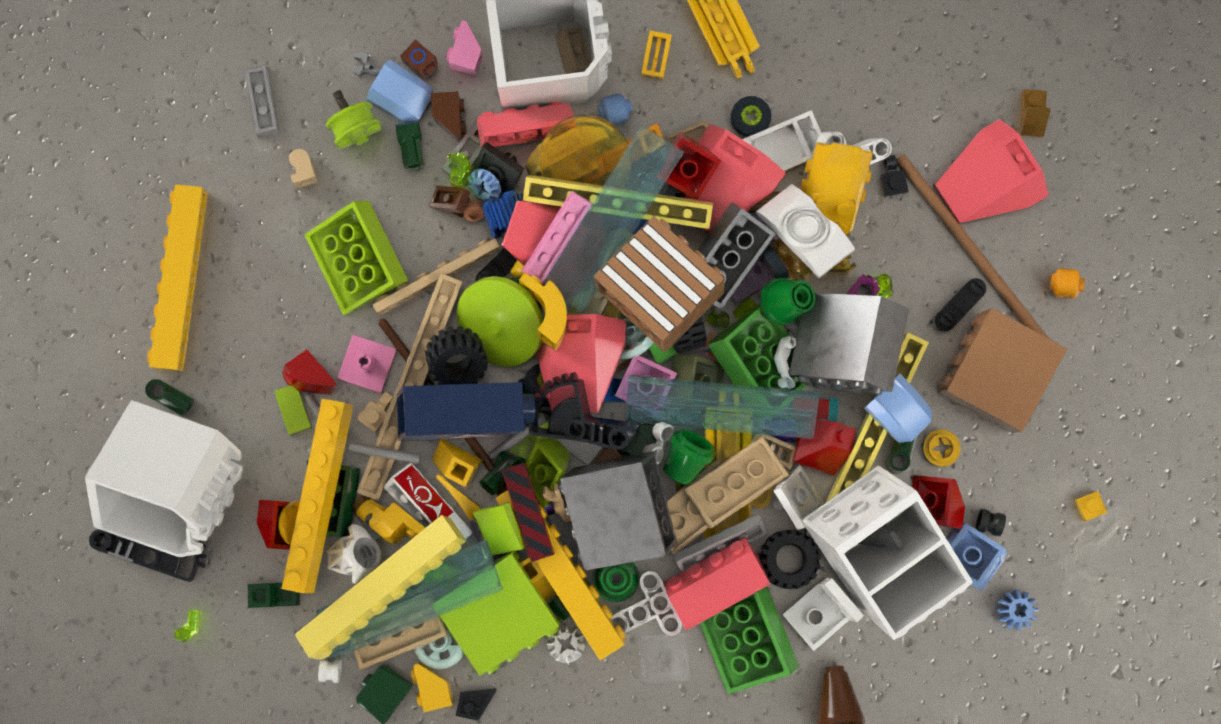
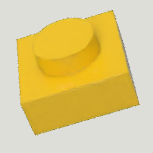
M1099 491L1074 499L1083 521H1088L1108 513Z

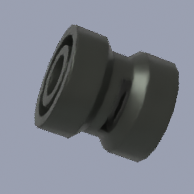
M982 508L978 513L975 529L982 533L988 531L992 535L1000 537L1005 527L1006 515L1002 513L993 514L989 510Z

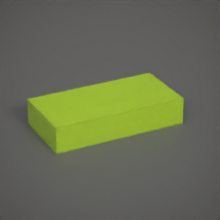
M293 385L274 391L288 434L291 436L311 429L312 425L301 392L297 391Z

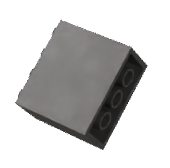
M815 293L813 308L801 315L789 375L797 377V381L800 383H813L812 387L826 390V386H830V389L836 391H844L845 388H849V391L863 393V390H868V393L882 395V391L892 392L909 308L882 296Z
M654 451L574 467L560 478V491L565 496L567 503L566 514L568 518H571L573 526L572 536L577 541L579 548L578 559L583 564L584 571L666 556L677 543Z

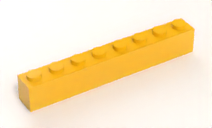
M175 184L174 191L170 193L172 208L166 220L169 229L168 236H165L163 241V247L166 249L165 257L161 259L160 263L162 279L157 284L159 300L158 304L154 306L156 321L155 327H152L150 338L153 340L152 349H149L147 354V362L150 363L149 367L155 370L183 372L208 196V192L203 187Z
M328 399L321 400L281 589L299 593H314L353 405Z
M507 490L495 499L499 504L509 502L512 511L515 515V518L517 520L515 510L509 492ZM539 504L555 555L537 560L536 562L601 661L625 645L626 641L624 638L627 636L620 625L615 626L611 619L613 617L611 610L606 604L604 606L598 599L600 597L598 590L593 584H588L585 579L587 574L580 564H575L571 558L574 556L572 550L567 544H562L558 538L561 536L559 530L554 524H549L545 518L548 514L544 507Z

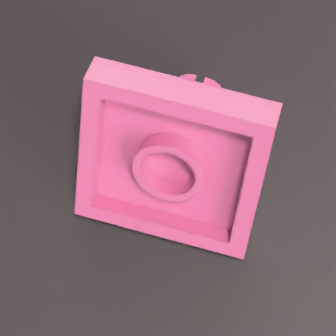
M352 335L337 379L382 394L397 349Z

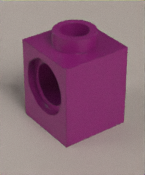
M862 274L846 294L859 295L858 287L862 286L868 290V295L875 296L881 288L878 286L877 280L872 276Z

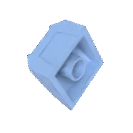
M388 60L370 87L366 99L374 107L403 123L415 122L420 119L431 100L432 87L400 65Z
M900 373L895 376L892 392L882 391V395H877L864 407L898 443L913 441L932 422L931 408Z
M964 522L962 529L953 528L946 539L973 581L971 585L982 591L1004 562L1007 550Z

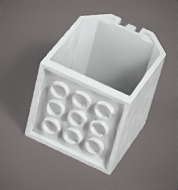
M486 0L497 87L502 111L510 108L524 110L530 105L543 107L555 101H560L562 104L568 103L569 105L589 103L608 78V63H612L611 43L607 42L609 41V27L607 19L603 20L602 4L597 0ZM576 21L587 29L592 63L585 72L508 82L501 30Z
M131 400L85 476L93 526L177 557L201 554L203 544L199 543V540L206 541L211 536L215 526L219 527L222 523L225 507H230L234 498L233 485L241 479L243 467L233 462L232 459L240 461L241 451L216 429Z

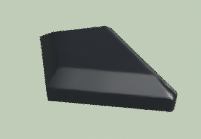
M497 689L461 692L455 716L479 721Z

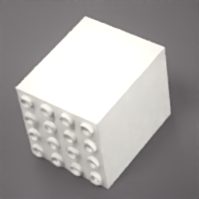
M879 465L801 520L856 606L893 640L904 636L910 628L926 620L929 614L936 609L944 607L950 599L957 594L963 593L973 583L918 492ZM887 524L895 531L904 548L895 550L858 543Z

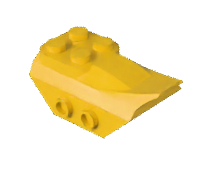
M817 142L811 159L806 160L804 172L808 174L806 179L802 178L800 190L811 197L818 209L828 219L836 223L843 233L847 235L853 230L860 202L864 203L866 189H864V185L870 182L871 170L869 166L873 152L851 145L839 143L830 145Z

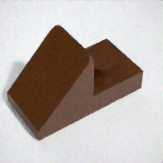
M436 186L429 207L463 218L464 209L468 204V199H470V191L465 188Z

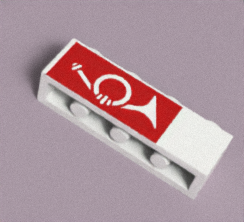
M412 463L393 475L385 484L384 488L401 508L425 528L441 515L452 519L465 540L472 535L473 532L469 529L468 525L461 520L453 511L451 505L446 503L438 494L436 488L431 486L423 477L421 471Z

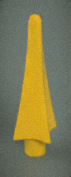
M437 474L436 478L454 497L470 520L472 518L475 519L473 512L481 509L479 504L456 489L441 474Z

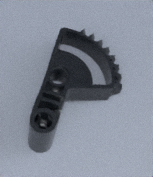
M576 372L570 373V376L564 373L561 375V379L558 376L553 377V382L550 380L546 381L545 387H539V393L533 394L535 400L534 422H529V433L531 435L586 442L610 449H623L640 435V426L635 420L621 421L593 417L590 414L583 379H578ZM573 385L576 397L566 399L554 408L549 418L548 429L538 427L539 413L548 395L556 388ZM574 423L581 425L582 433H578L575 430Z
M100 529L93 531L89 537L90 546L97 551L187 582L194 580L198 567L206 568V564L199 563V560L206 559L207 555H194L191 574L189 578L176 575L181 563V557ZM102 538L107 539L106 544L101 543ZM154 551L156 555L155 560L149 564L145 563V553Z

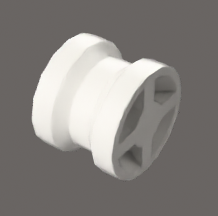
M325 658L320 660L319 682L332 680L333 683L340 682L342 671L341 659L329 661Z

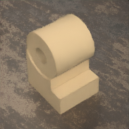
M303 149L292 151L289 156V162L296 170V173L291 175L295 187L299 188L318 182L309 154Z

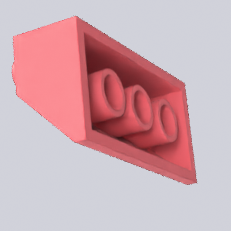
M555 101L543 107L530 105L524 110L510 108L498 114L485 112L478 116L476 124L481 148L486 142L493 147H502L551 139L575 126L576 118L568 103L562 104L560 101Z
M746 537L663 582L668 598L686 630L770 585L761 561Z

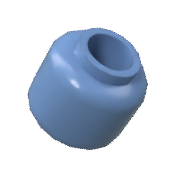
M620 93L603 97L600 104L597 105L602 123L606 122L609 126L627 122L629 113L632 112L630 100L625 99Z

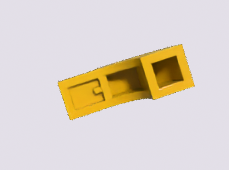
M524 273L519 279V285L532 295L543 307L546 314L543 323L537 329V337L556 352L563 341L567 326V310L564 298L559 289L550 280L543 287V283L536 276L532 275L530 277L527 273Z

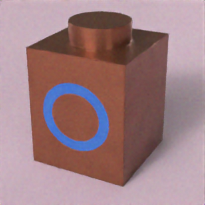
M416 39L400 55L402 62L422 80L426 76L430 77L437 69L438 62L436 56Z

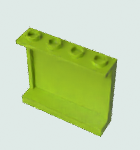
M516 551L509 552L436 598L432 604L479 676L485 672L488 675L493 673L500 667L499 664L501 662L514 660L519 656L518 652L526 648L529 650L539 643L538 639L545 635L548 638L559 631L558 627L560 626L561 618L555 617L518 561L520 556Z

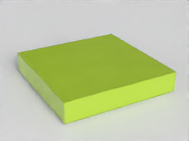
M509 502L481 508L473 512L491 556L522 550L526 547L522 532Z

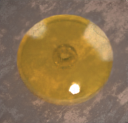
M574 115L561 120L547 133L541 145L539 165L543 177L624 189L632 170V152L624 134L608 120L594 115Z

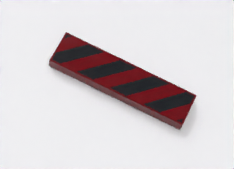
M526 463L501 470L531 562L555 555Z

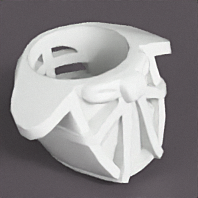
M352 524L348 527L350 535L340 538L326 553H328L327 568L340 574L352 576V583L356 585L380 565L382 553L378 543L366 529L357 524Z

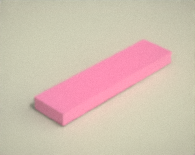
M571 191L522 269V272L527 273L530 277L532 275L536 276L544 283L589 211L592 203Z

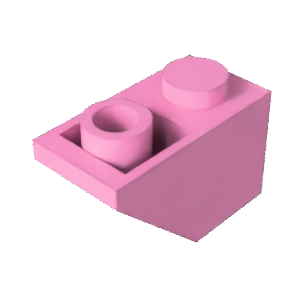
M462 20L460 27L455 28L453 35L455 43L453 48H449L446 60L449 61L451 70L476 77L483 57L482 49L467 22Z

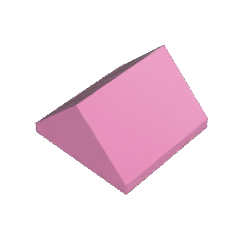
M639 355L632 358L615 396L634 408L658 416L677 373Z

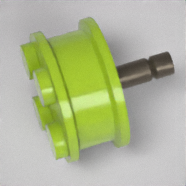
M341 90L333 93L341 111L329 118L325 126L328 130H332L336 138L334 141L336 147L345 149L355 143L357 146L369 141L368 137L382 129L380 120L375 119L371 112L373 106L370 102H360L349 106Z

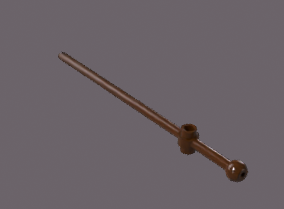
M380 319L378 322L379 326L407 362L410 354L409 349L385 319ZM427 375L424 386L435 385ZM464 438L477 457L483 459V465L490 471L495 464L476 438ZM506 483L496 492L497 496L508 490Z

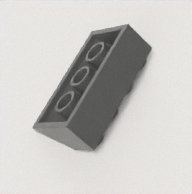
M733 202L698 249L706 258L705 262L710 267L716 266L724 274V294L713 304L719 309L724 307L776 235L775 232Z

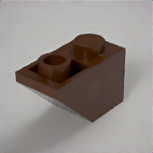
M458 91L431 93L434 122L456 141L460 142L463 139L462 135L466 134V121L461 119V112H465L464 98L460 99Z

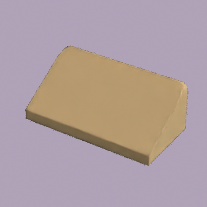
M564 28L555 35L565 74L585 72L591 61L582 28Z

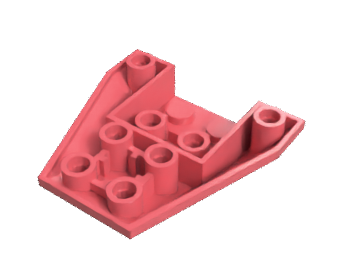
M1000 119L980 130L935 184L936 189L958 223L1026 209L1049 196L1043 170L1019 133Z
M711 124L698 142L720 158L721 162L697 199L714 203L710 228L701 229L710 233L732 202L746 212L750 211L771 195L786 175V172L767 155L730 131ZM684 192L681 194V198L696 200Z
M517 201L502 246L525 266L562 206ZM595 211L587 212L543 283L546 285L550 280L559 289L562 296L572 300L592 278L606 236L600 213Z
M598 314L567 315L565 336L556 352L543 341L536 352L544 385L548 380L553 382V377L555 376L561 379V375L564 373L570 376V373L576 372L578 379H583L590 414L599 413L625 346L626 320ZM573 385L556 388L548 395L551 412L560 402L576 397Z

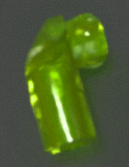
M188 610V622L180 629L177 628L174 632V637L177 641H189L199 632L200 610Z

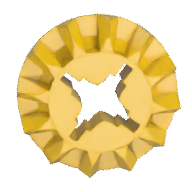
M935 430L928 434L923 442V453L927 461L935 466H949L960 455V442L955 434L948 430ZM939 442H941L942 445L951 447L947 448V450H944L943 456L941 455L940 451L932 450L933 448L939 446Z

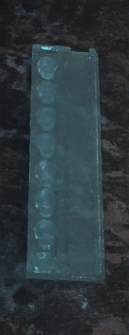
M641 125L545 279L543 287L550 280L559 289L565 302L584 312L597 292L593 276L629 241L684 154V151Z
M629 375L625 420L632 419L637 423L645 424L665 422L677 427L813 439L820 394L819 392Z
M485 540L453 555L447 556L442 560L441 566L426 573L420 583L411 585L405 590L404 596L390 602L384 612L374 615L368 620L369 623L364 628L353 632L347 642L337 645L332 649V653L329 656L334 659L503 590L488 542ZM330 605L316 610L317 616Z

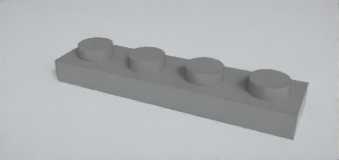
M758 514L745 519L737 525L726 528L716 535L705 538L695 545L684 548L680 552L673 554L680 571L683 572L692 565L703 561L744 537L750 543L767 535L768 532Z

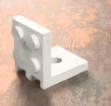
M832 578L821 579L782 613V616L812 651H815L849 620L858 622L864 616ZM814 610L819 611L822 616L818 624H812L809 620V614Z

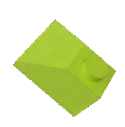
M558 439L537 440L526 462L536 497L543 507H548L550 501L543 497V488L546 486L550 491L555 490V484L560 483V478L563 477L571 455Z

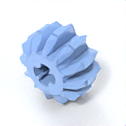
M1014 590L1013 595L1010 592H1006L1005 597L1007 601L1003 599L998 601L1004 605L1003 608L997 609L998 613H1004L1000 621H1007L1008 628H1013L1015 625L1016 630H1022L1023 625L1026 628H1030L1031 623L1029 619L1037 620V617L1032 615V613L1039 611L1038 607H1032L1036 599H1028L1029 593L1025 591L1021 594L1019 590ZM1016 606H1021L1020 614L1014 613L1017 610Z

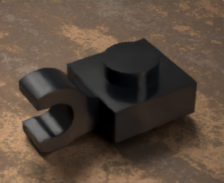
M890 155L883 159L886 173L880 175L885 198L909 192L904 170L897 171L896 156Z

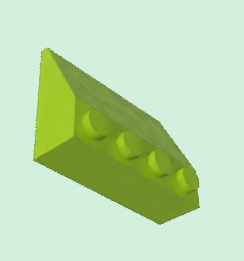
M353 201L304 234L343 316L376 301L378 297L384 294L394 292L397 287L409 282L370 201Z

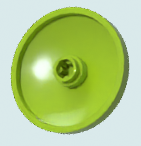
M485 277L474 282L461 295L457 306L458 326H463L464 330L469 328L473 333L476 332L479 335L489 363L501 367L520 365L529 360L542 344V340L537 337V329L544 321L541 310L532 295L518 283L504 277Z

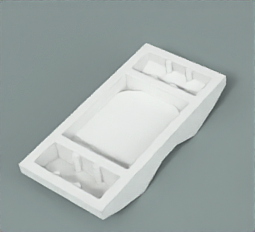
M811 110L742 140L767 155L786 172L805 165L806 160L811 159L812 152L817 144V138L822 132Z
M793 184L756 212L818 278L822 277L855 250L840 227L818 209L811 197Z

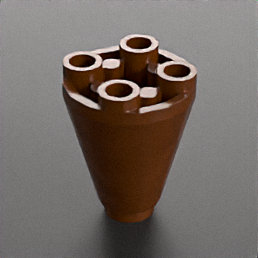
M844 666L826 667V673L823 674L817 724H864V715L848 673L844 670Z

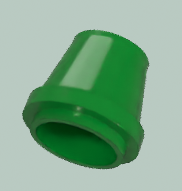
M773 279L764 286L761 293V306L764 314L771 322L778 325L794 322L800 315L811 310L815 304V292L812 286L803 280Z
M686 429L675 431L670 438L671 446L663 470L673 480L689 485L702 469L715 458L714 447L706 438L698 433Z
M634 562L594 569L593 585L605 600L622 602L633 596L638 589L640 575ZM614 574H619L621 576V581L619 583H614L612 581V576Z

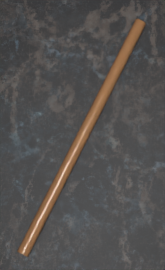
M902 154L896 159L897 164L904 170L907 177L1023 325L1049 338L907 156Z

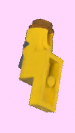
M361 496L352 506L355 516L375 541L384 539L389 543L397 544L406 534L413 539L425 529L423 525L394 502L386 508L376 503L370 497Z

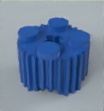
M515 190L505 192L500 200H489L482 205L483 213L493 238H501L502 234L507 231L516 202L523 201V193L516 194Z

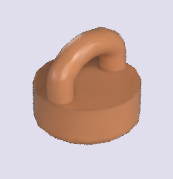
M468 199V204L463 212L465 219L471 222L483 219L485 217L482 206L484 203L478 199Z

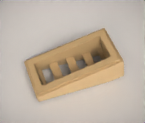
M756 430L752 442L763 436L767 443L771 444L770 447L773 452L775 446L778 447L777 458L786 471L791 470L796 447ZM782 451H785L786 453L782 461L780 460Z

